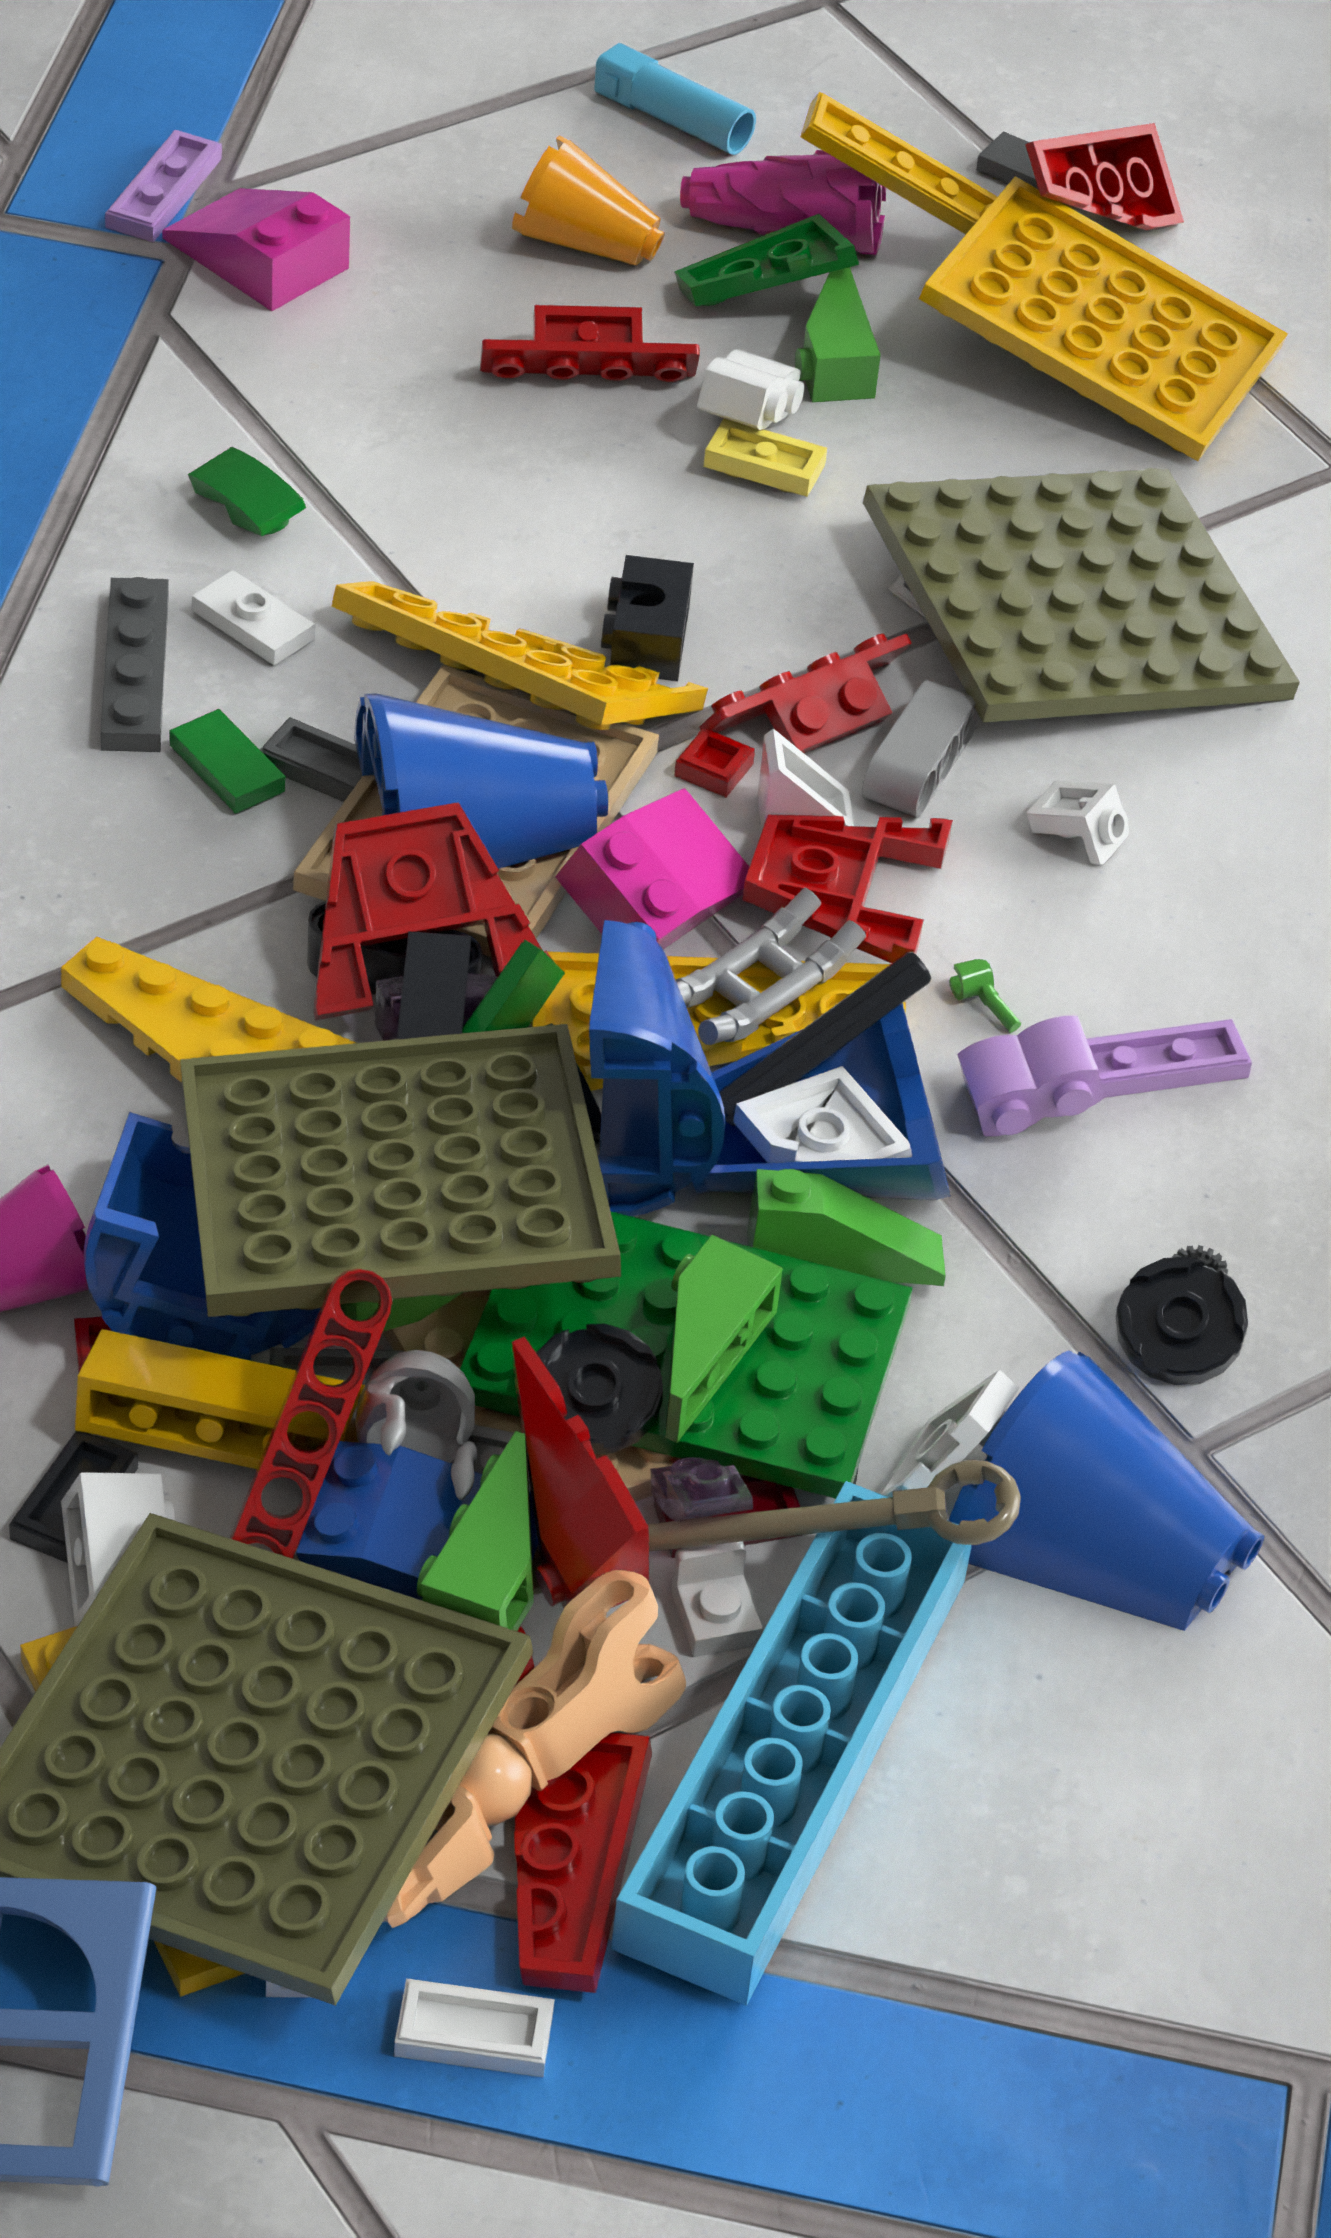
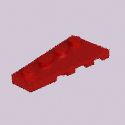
M622 1733L608 1734L568 1771L557 1778L548 1780V1785L542 1791H538L531 1786L530 1796L515 1816L514 1840L518 1881L519 1965L523 1985L596 1993L615 1914L616 1899L620 1893L652 1758L650 1736Z

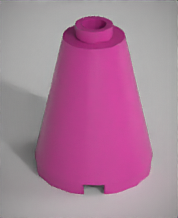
M48 1164L33 1171L0 1198V1312L89 1290L84 1270L86 1235L83 1229L85 1226L54 1170L50 1169Z

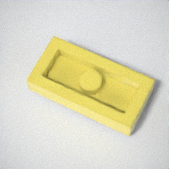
M723 418L705 449L703 467L726 473L732 477L743 478L775 487L784 492L808 497L825 466L827 447L764 429L758 430Z

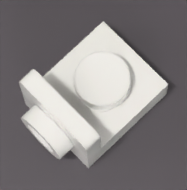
M1055 780L1026 812L1032 833L1056 834L1064 838L1082 836L1090 863L1104 864L1129 835L1127 816L1122 809L1115 784Z
M743 1542L682 1548L675 1554L671 1593L693 1657L754 1647L762 1635L763 1627L744 1577L746 1549Z

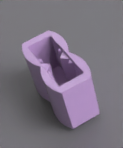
M1077 1016L1050 1018L1026 1028L1018 1035H1000L978 1041L957 1054L964 1082L984 1136L1014 1135L1024 1131L1044 1117L1078 1115L1104 1099L1099 1071Z

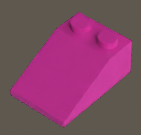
M239 188L162 230V239L270 311H274L349 269L350 216L314 192Z
M683 788L622 816L583 842L555 878L601 934L604 920L626 924L641 922L650 926L655 931L656 941L664 950L742 896L750 866L690 793Z

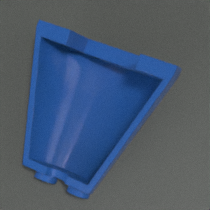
M377 693L364 694V697H360L358 701L354 741L362 776L375 775L382 805V816L459 802L498 869L579 847L583 842L597 834V817L608 815L609 804L605 780L594 781L598 771L597 750L594 742H580Z
M604 920L589 1025L591 1078L603 1079L600 1152L598 1159L610 1211L633 1217L674 1203L676 1192L688 1186L691 1182L699 1185L708 1176L715 1166L723 1146L725 1114L716 1082L667 956L656 941L655 931L650 926L641 922L626 924Z
M903 1003L797 1082L843 1066L909 1141L912 1157L767 1163L739 1128L731 1126L725 1121L724 1142L721 1153L708 1176L699 1185L693 1183L696 1194L709 1191L753 1193L756 1169L777 1171L795 1169L803 1173L822 1174L867 1198L938 1200L950 1197L941 1152ZM798 1032L712 1072L718 1090L723 1089Z
M129 1112L92 1214L84 1245V1270L89 1293L91 1292L95 1303L100 1309L104 1322L114 1332L252 1361L251 1355L268 1350L270 1347L282 1344L284 1348H289L311 1333L321 1307L311 1310L296 1308L255 1312L247 1316L225 1315L208 1317L189 1147L180 1146L173 1141L172 1125Z
M1068 1350L1047 1363L1019 1393L981 1450L988 1454L984 1461L1003 1467L1015 1479L1021 1495L1018 1517L1008 1531L993 1541L971 1546L968 1562L970 1565L1185 1631L1201 1610L1211 1613L1218 1606L1230 1583V1577L1224 1573L1226 1572L1230 1575L1237 1566L1246 1570L1256 1558L1265 1536L1256 1531L1090 1357L1081 1352L1075 1354ZM985 1480L983 1484L962 1486L948 1521L959 1525L962 1520L975 1521L984 1518L988 1522L997 1516L999 1512L995 1508L997 1499L994 1493L997 1484Z

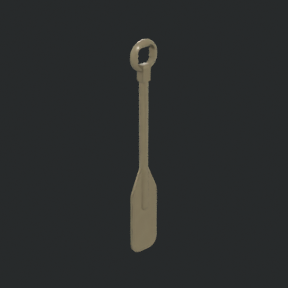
M966 1460L952 1464L939 1472L927 1488L893 1491V1497L647 1524L649 1527V1552L897 1525V1530L931 1527L940 1537L955 1544L978 1545L993 1541L1010 1529L1019 1514L1021 1495L1015 1479L1003 1467L988 1461ZM985 1480L997 1484L994 1493L997 1499L995 1508L999 1514L988 1522L984 1518L975 1521L962 1520L959 1525L947 1521V1502L945 1497L947 1489L956 1483L962 1487L969 1484H983ZM539 1545L532 1562L534 1595L542 1593L535 1575V1567L541 1565Z

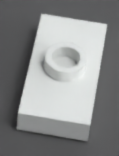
M231 570L192 595V611L274 666L315 640V623L234 570Z

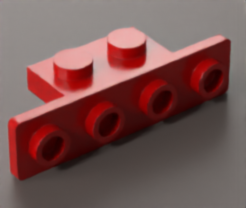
M534 305L533 340H482L480 371L493 373L501 378H516L524 373L547 374L554 379H571L577 375H601L603 378L613 381L625 380L632 376H655L661 381L675 382L696 375L700 357V346L698 344L643 343L642 307Z
M884 633L875 635L858 644L853 649L855 654L841 659L838 652H834L808 665V673L793 678L790 671L783 672L762 683L759 686L761 690L759 693L745 697L743 691L740 690L719 699L711 705L714 713L699 728L702 730L704 727L718 733L766 713L774 730L802 753L809 752L882 722L893 713L872 670L891 663L912 643L907 633L891 640H887Z

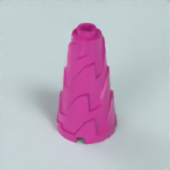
M816 150L813 155L766 156L764 160L741 161L725 163L715 167L693 168L691 177H682L680 187L681 207L689 208L690 216L693 218L706 219L726 226L751 229L764 236L820 214L854 245L857 252L876 255L881 245L885 215H880L881 203L886 201V187L823 150Z

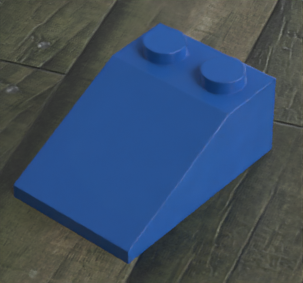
M339 1441L296 1551L297 1557L301 1562L422 1600V1597L417 1594V1582L420 1571L425 1561L431 1555L438 1556L449 1539V1530L456 1511L463 1504L470 1505L480 1489L482 1474L474 1471V1483L470 1493L463 1500H459L451 1478L452 1463L401 1445L389 1456L384 1452L381 1444ZM529 1491L533 1562L538 1546L531 1491Z

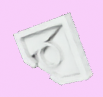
M843 1066L736 1104L734 1124L767 1163L912 1157L909 1141Z
M998 1370L928 1419L878 1493L886 1497H893V1491L927 1488L939 1472L952 1464L961 1462L978 1444L984 1447L991 1433L1005 1414V1408L1019 1387L1002 1371Z

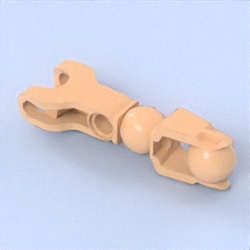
M624 1570L607 1572L598 1577L565 1606L553 1631L551 1646L546 1657L513 1688L435 1827V1830L438 1832L424 1847L383 1922H388L392 1928L404 1924L419 1913L427 1904L444 1901L459 1888L475 1878L492 1864L495 1855L489 1843L492 1835L488 1826H496L516 1816L530 1796L531 1786L538 1791H542L548 1785V1780L557 1778L568 1771L595 1745L612 1732L620 1730L626 1733H636L647 1730L680 1699L686 1688V1678L679 1659L674 1654L652 1644H638L658 1617L656 1599L648 1580L644 1576ZM624 1600H629L606 1618L607 1612L611 1607ZM658 1676L653 1681L641 1684L647 1678Z

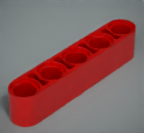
M358 1268L347 1270L337 1276L330 1285L230 1539L245 1544H264L271 1548L274 1553L293 1559L391 1311L392 1296L390 1288L385 1280L373 1271ZM365 1280L371 1283L377 1290L379 1297L378 1307L374 1314L367 1319L352 1320L346 1317L341 1310L340 1294L350 1282ZM341 1346L347 1349L352 1356V1373L341 1384H324L315 1376L313 1368L315 1357L325 1347ZM306 1411L316 1412L323 1416L327 1424L325 1440L320 1446L311 1450L296 1448L290 1443L287 1434L288 1425L292 1418ZM274 1478H291L301 1488V1501L298 1507L290 1514L275 1515L267 1511L262 1505V1490Z

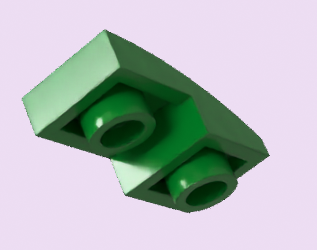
M230 447L188 474L196 494L225 505L233 525L260 536L273 534L284 529L288 525L290 518L306 509L303 498L279 475L254 457L234 447Z

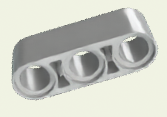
M928 679L925 680L871 759L863 780L862 797L914 817H920L976 730L980 717L974 708L975 701L972 697L962 691Z

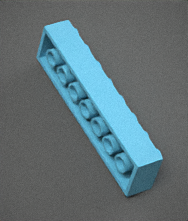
M845 1481L833 1504L889 1497ZM897 1525L816 1534L616 1899L612 1950L747 2006L965 1582L972 1545L955 1544L940 1537L931 1527L897 1530Z

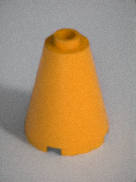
M559 135L556 138L558 150L548 146L535 166L520 197L527 201L529 205L524 216L515 212L512 229L526 237L636 266L643 258L651 261L660 248L665 236V232L658 229L661 218L571 140H567Z

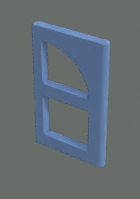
M0 1877V1929L3 1914L32 1918L60 1930L79 1945L84 1952L92 1969L96 1985L95 2012L0 2009V2046L89 2049L73 2147L0 2144L1 2182L87 2185L95 2187L109 2185L157 1889L154 1884L129 1881Z

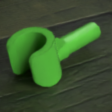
M974 959L954 964V970L958 975L952 976L949 984L955 998L962 1000L979 996L982 1003L988 1006L1010 1033L1016 1031L1021 1026V1022L994 989V976L990 964L983 959Z

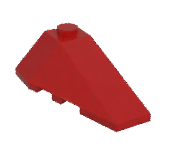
M1155 123L1043 139L1025 144L1040 196L1144 230L1175 226L1184 222Z
M525 1336L512 1341L514 1381L521 1429L526 1439L528 1477L541 1565L535 1567V1575L545 1599L552 1607L561 1603L563 1608H565L572 1599L598 1577L613 1570L635 1572L644 1576L649 1582V1527L617 1469L607 1455L596 1459L589 1441L591 1439L589 1429L579 1415L565 1420L564 1417L567 1416V1409L561 1390ZM628 1599L614 1605L613 1607L628 1601Z

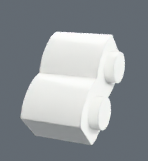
M735 349L725 359L721 357L715 358L706 368L697 408L758 430L766 429L771 422L777 423L782 421L789 413L795 414L798 410L804 393V383L799 381L801 371L797 368Z

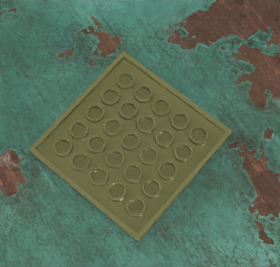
M1147 468L1145 470L1097 471L1094 473L1077 474L1049 473L1039 476H998L984 479H946L944 481L910 483L899 481L891 484L867 485L862 503L966 693L975 701L974 708L983 723L1294 700L1300 681L1169 469Z
M567 1024L180 1059L208 1317L225 1315L247 1316L255 1312L296 1308L306 1310L317 1309L322 1306L327 1291L334 1279L347 1270L357 1268L373 1271L382 1277L390 1288L392 1299L429 1295L452 1296L460 1292L500 1288L522 1289L531 1285L571 1281L586 1283L596 1279L621 1277L620 1250ZM356 1280L344 1287L340 1294L339 1302L340 1304L367 1301L378 1303L379 1297L377 1290L371 1283L365 1280Z
M149 1513L0 1747V1877L129 1881L154 1884L157 1889L148 1939L336 2006L533 1654L531 1637L518 1631Z

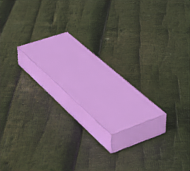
M174 130L106 211L105 227L154 242L222 159V144Z
M1232 1019L1086 1039L1099 1071L1104 1098L1249 1078L1252 1066L1251 1059Z

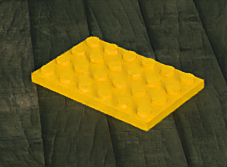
M1016 176L927 280L919 297V300L935 308L944 316L961 323L983 336L987 341L997 344L1028 362L1035 369L1045 372L1076 390L1080 395L1095 401L1119 415L1128 423L1136 425L1167 443L1176 451L1182 452L1196 461H1199L1279 352L1288 335L1285 331L1065 204L1040 196L1039 189Z

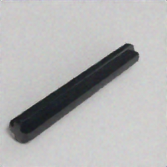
M906 952L721 1089L719 1093L724 1106L725 1121L731 1126H736L733 1119L737 1103L797 1082L928 985L932 978L922 960L913 952Z

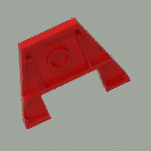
M459 802L337 823L333 834L313 1010L315 1021L370 1011L373 1007V1001L361 946L408 938V931L438 933L484 925L496 979L524 940L542 949L529 928L530 921L521 906L515 904L497 874L499 869Z
M768 814L745 879L742 900L775 914L781 907L785 908L805 887L819 898L821 905L802 926L832 938L848 920H851L859 925L866 934V938L856 949L891 964L906 952L917 953L924 919L864 907L879 857L941 869L950 840L953 820L930 818L929 828L902 827L901 817H879L877 827L844 826L845 820L843 816Z

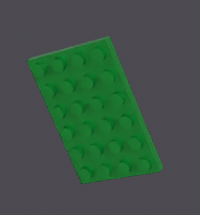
M611 1212L621 1256V1277L596 1279L586 1283L571 1281L531 1285L522 1289H492L460 1368L475 1394V1406L520 1417L514 1381L512 1341L525 1336L534 1351L537 1352L553 1335L569 1329V1333L576 1330L586 1329V1324L605 1323L628 1330L646 1343L655 1355L657 1366L661 1371L663 1403L655 1425L637 1443L631 1446L836 1499L845 1481L854 1482L909 1310L913 1287L727 1241L783 1268L777 1313L678 1443L665 1437L677 1292L672 1290L671 1284L675 1271L682 1259L687 1254L696 1256L710 1236Z

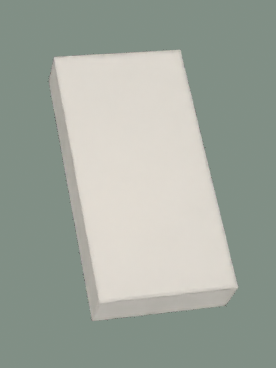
M406 1978L395 2038L394 2057L543 2077L555 1999Z

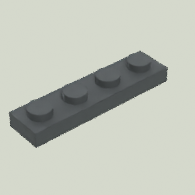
M111 577L101 718V751L161 752L169 579Z

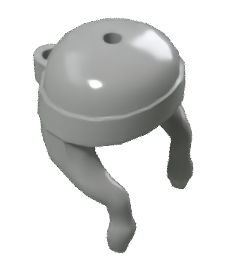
M411 1350L395 1354L373 1371L358 1398L356 1414L357 1440L360 1443L381 1444L384 1452L389 1456L401 1445L452 1463L451 1478L456 1496L459 1500L467 1497L474 1483L473 1463L477 1459V1448L473 1442H467L475 1429V1394L465 1374L449 1359L434 1352Z

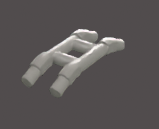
M804 887L785 908L781 907L771 919L762 924L759 931L702 970L697 969L686 977L676 979L686 1008L703 1003L713 996V991H717L736 1005L732 1010L722 1012L720 1016L704 1020L700 1023L698 1034L702 1042L712 1045L723 1041L734 1042L743 1039L756 1031L759 1024L816 984L821 985L842 968L847 962L846 958L866 938L863 929L855 922L848 920L830 940H826L813 954L805 959V963H802L782 947L787 945L801 931L802 924L821 905L819 898L812 891ZM757 961L782 978L762 993L737 976Z

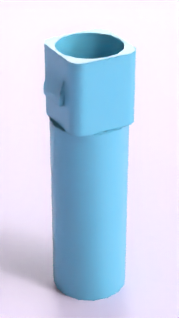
M618 43L601 54L596 61L595 92L632 110L637 108L732 155L740 153L751 140L756 125L754 110L659 65L657 60L622 43Z

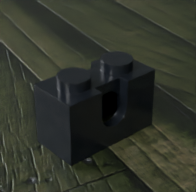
M632 555L625 556L622 578L611 577L607 611L616 612V615L605 614L603 621L601 648L611 649L610 665H621L631 668L641 666L660 672L658 679L679 680L690 608L694 563Z

